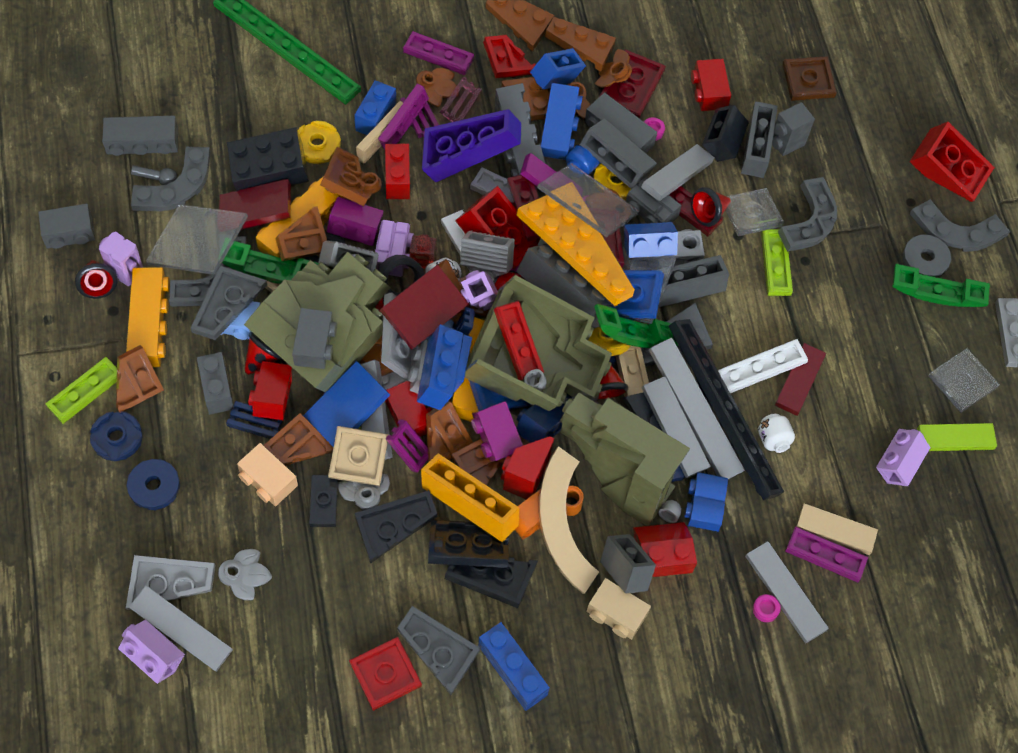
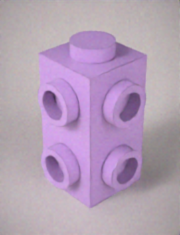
M473 271L465 276L466 280L461 282L464 288L460 290L461 294L470 306H474L479 310L482 308L484 311L489 310L498 292L492 278L484 271Z
M899 429L876 468L887 484L908 486L928 453L930 446L920 431L915 429Z
M147 620L137 625L131 624L122 634L123 640L118 648L157 684L175 673L185 655Z

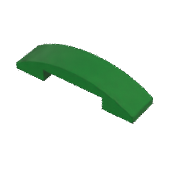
M229 239L226 240L220 257L222 264L236 271L276 284H281L285 279L292 280L297 272L302 271L309 262V260L298 258L297 262L291 260L282 261L280 257L251 250V245Z
M899 264L894 266L893 287L904 294L920 300L949 306L985 307L989 304L990 283L966 279L963 283L919 274V268Z
M600 304L594 306L600 328L606 335L618 342L635 347L651 348L673 338L669 328L671 323L654 319L648 325L619 317L615 308Z

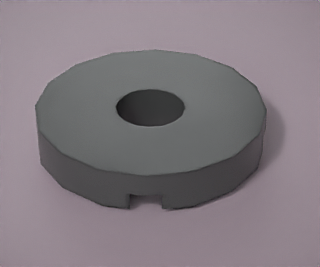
M932 235L913 237L907 242L902 253L905 266L919 268V274L936 278L947 271L951 262V253L947 245ZM926 253L930 255L932 260H924L921 254Z

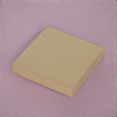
M338 426L328 477L380 486L388 444L385 438L389 434Z

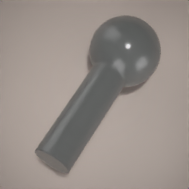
M132 165L131 175L155 179L161 185H167L177 179L176 172L171 168H164L158 171Z

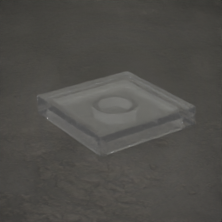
M767 188L727 196L730 198L731 203L725 211L738 236L783 226V219Z
M968 348L929 374V377L960 413L993 392L1000 385Z

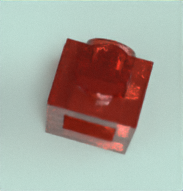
M425 234L419 236L412 235L410 257L417 261L422 268L426 269L428 264L435 262L437 238H431ZM416 256L429 257V260L418 259Z

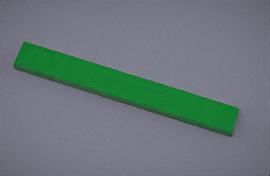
M213 1L214 7L345 105L361 92L359 84L247 1Z

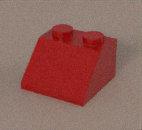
M549 436L515 448L512 457L508 455L502 467V470H504L501 476V480H504L503 490L524 499L532 496L536 492L551 458L555 438Z
M685 522L633 528L635 541L656 564L652 577L693 573L697 559L693 537Z

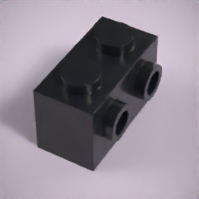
M735 105L717 108L702 145L715 157L717 162L736 158L749 121Z

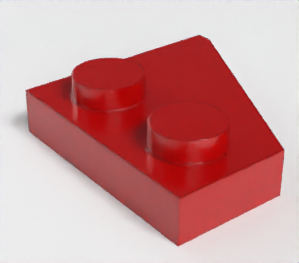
M507 35L484 38L483 44L495 78L532 75L530 71L536 64L531 65L524 58L525 53L516 47Z

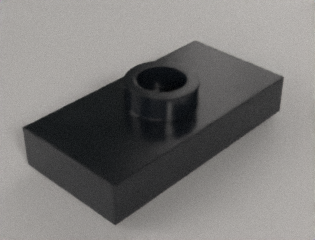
M312 475L310 527H336L338 479L329 478L328 475Z

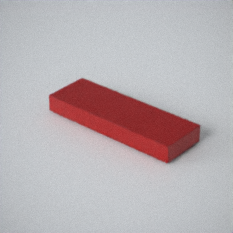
M512 302L493 309L518 380H524L526 374L534 369L541 370L544 373L520 302Z

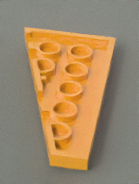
M571 184L518 208L516 215L614 306L633 297L635 289Z

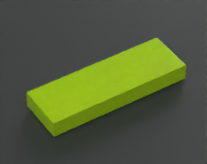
M763 229L761 237L767 296H791L793 288L789 252H787L779 236V229Z
M107 357L103 358L45 403L47 408L64 424L117 382V367Z
M993 423L919 425L917 427V430L924 435L925 440L929 444V451L995 450L997 447Z

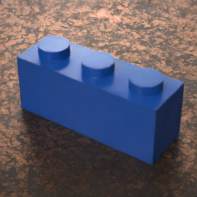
M552 83L541 141L544 157L566 160V155L574 148L575 139H571L572 131L577 132L579 118L575 117L576 109H581L583 96H578L579 87Z
M440 324L428 339L417 402L441 410L453 396L463 338L462 332Z
M502 622L479 637L478 647H480L525 711L548 696L550 687Z

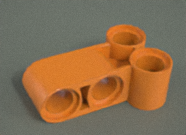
M568 486L567 498H575L577 503L574 505L566 503L567 516H575L581 511L584 498L583 492L576 486ZM540 490L518 506L519 526L515 531L522 539L529 537L541 528L538 512Z

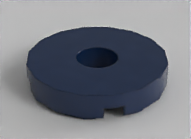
M108 412L99 417L91 427L90 443L97 455L105 460H125L135 454L141 446L143 438L141 426L136 418L127 412ZM112 432H123V436L119 440L113 441L109 439Z
M159 459L141 462L133 468L127 480V490L132 501L137 506L147 508L148 510L165 508L175 500L180 489L177 471L170 463ZM156 479L161 482L159 488L155 490L147 489L149 481Z

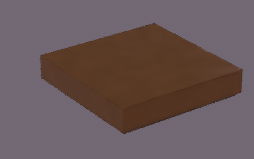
M828 56L784 59L783 68L791 101L835 98L837 92Z

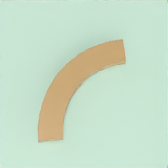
M558 446L549 459L543 474L538 509L540 527L547 550L562 575L582 594H585L599 571L584 558L577 548L569 530L566 514L568 486L579 461Z

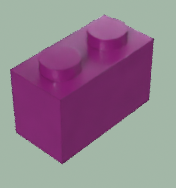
M337 197L330 213L327 232L373 246L380 229L384 211Z
M506 401L472 413L474 418L471 420L473 429L476 434L480 433L483 441L481 444L482 452L486 458L490 459V462L512 455L515 448L523 446Z

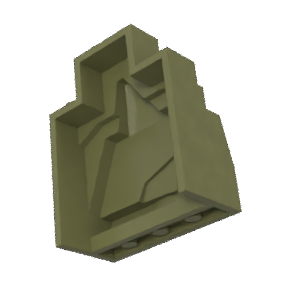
M347 252L333 270L322 262L317 265L310 260L302 271L297 272L292 280L285 279L260 304L244 325L310 384L323 392H327L356 361L360 362L383 335V314L375 306L391 287L385 283L387 277L377 269L373 272L368 269L367 265L369 262L359 254L354 257ZM301 308L332 312L333 322H337L336 336L330 339V345H333L332 359L327 360L325 369L294 366L292 353Z
M514 275L498 290L468 357L465 378L514 401L522 399L532 405L536 404L550 411L562 405L566 394L575 398L578 393H581L590 400L596 398L602 389L601 379L608 373L611 367L609 360L612 353L588 341L594 330V327L591 325L595 317ZM516 301L520 302L544 370L543 374L547 381L546 387L542 391L526 384L524 380H518L493 310L496 307Z
M578 393L574 400L569 398L562 409L564 414L560 420L562 423L561 433L577 443L585 455L584 459L592 465V470L602 484L600 489L623 512L645 526H650L659 513L661 506L676 486L671 484L673 476L690 448L607 398L603 405L595 403L581 393Z

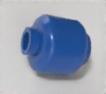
M580 143L566 155V164L569 172L579 177L588 176L600 164Z

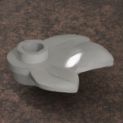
M382 474L380 486L341 481L338 483V490L345 500L355 501L358 507L366 510L378 506L381 499L380 496L389 489L390 481L387 474Z
M255 549L239 551L233 560L223 562L218 570L220 581L230 586L233 594L243 600H253L255 596L254 587L266 584L272 579V575L264 565L258 563L260 551ZM228 569H234L237 574L234 576L230 575Z

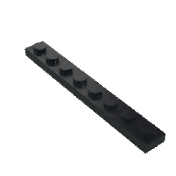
M691 320L674 321L669 325L673 338L678 343L686 362L694 372L696 381L706 394L708 403L713 407L719 418L720 425L725 429L731 445L738 453L745 471L749 474L755 485L757 493L763 500L778 497L784 493V490Z

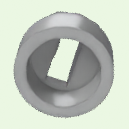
M531 370L524 378L526 384L539 391L546 387V377L541 370Z
M673 500L666 501L659 510V516L670 523L677 522L681 515L680 504Z

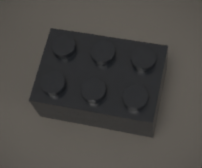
M297 127L227 142L232 182L237 191L285 179L289 180L291 186L309 182L303 143Z

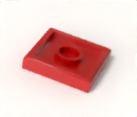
M398 637L349 660L373 711L422 687V683Z

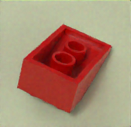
M949 122L931 128L910 160V163L926 178L970 202L976 199L995 168Z
M498 186L480 197L455 220L465 234L468 231L513 238L515 240L513 269L522 262L528 248L538 246L540 239L527 242L520 219L516 215V208Z

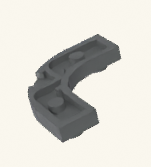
M186 147L182 173L175 181L167 185H133L132 211H168L185 205V201L195 194L198 195L208 178L210 147Z
M824 177L803 180L800 185L810 205L811 217L803 223L783 226L779 229V236L787 252L819 244L829 235L837 219V206Z
M931 199L913 208L910 212L912 218L927 235L937 237L947 247L959 248L963 252L987 248L1007 237L1010 233V230L996 214L973 226L954 224L941 213Z
M246 236L221 237V254L227 239L247 244ZM220 262L214 273L206 278L170 280V306H201L219 267L232 268Z

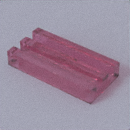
M464 76L439 112L452 122L464 119L482 91L479 87L476 89L474 83H468L466 81L467 78ZM463 86L466 88L464 93L449 113L447 109ZM469 92L473 93L458 118L454 117Z

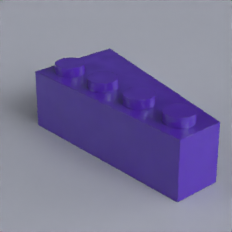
M507 109L425 128L422 170L436 183L521 144L522 123Z

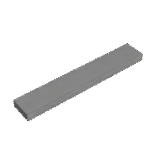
M673 338L651 347L649 352L662 376H666L716 475L730 479L745 471Z

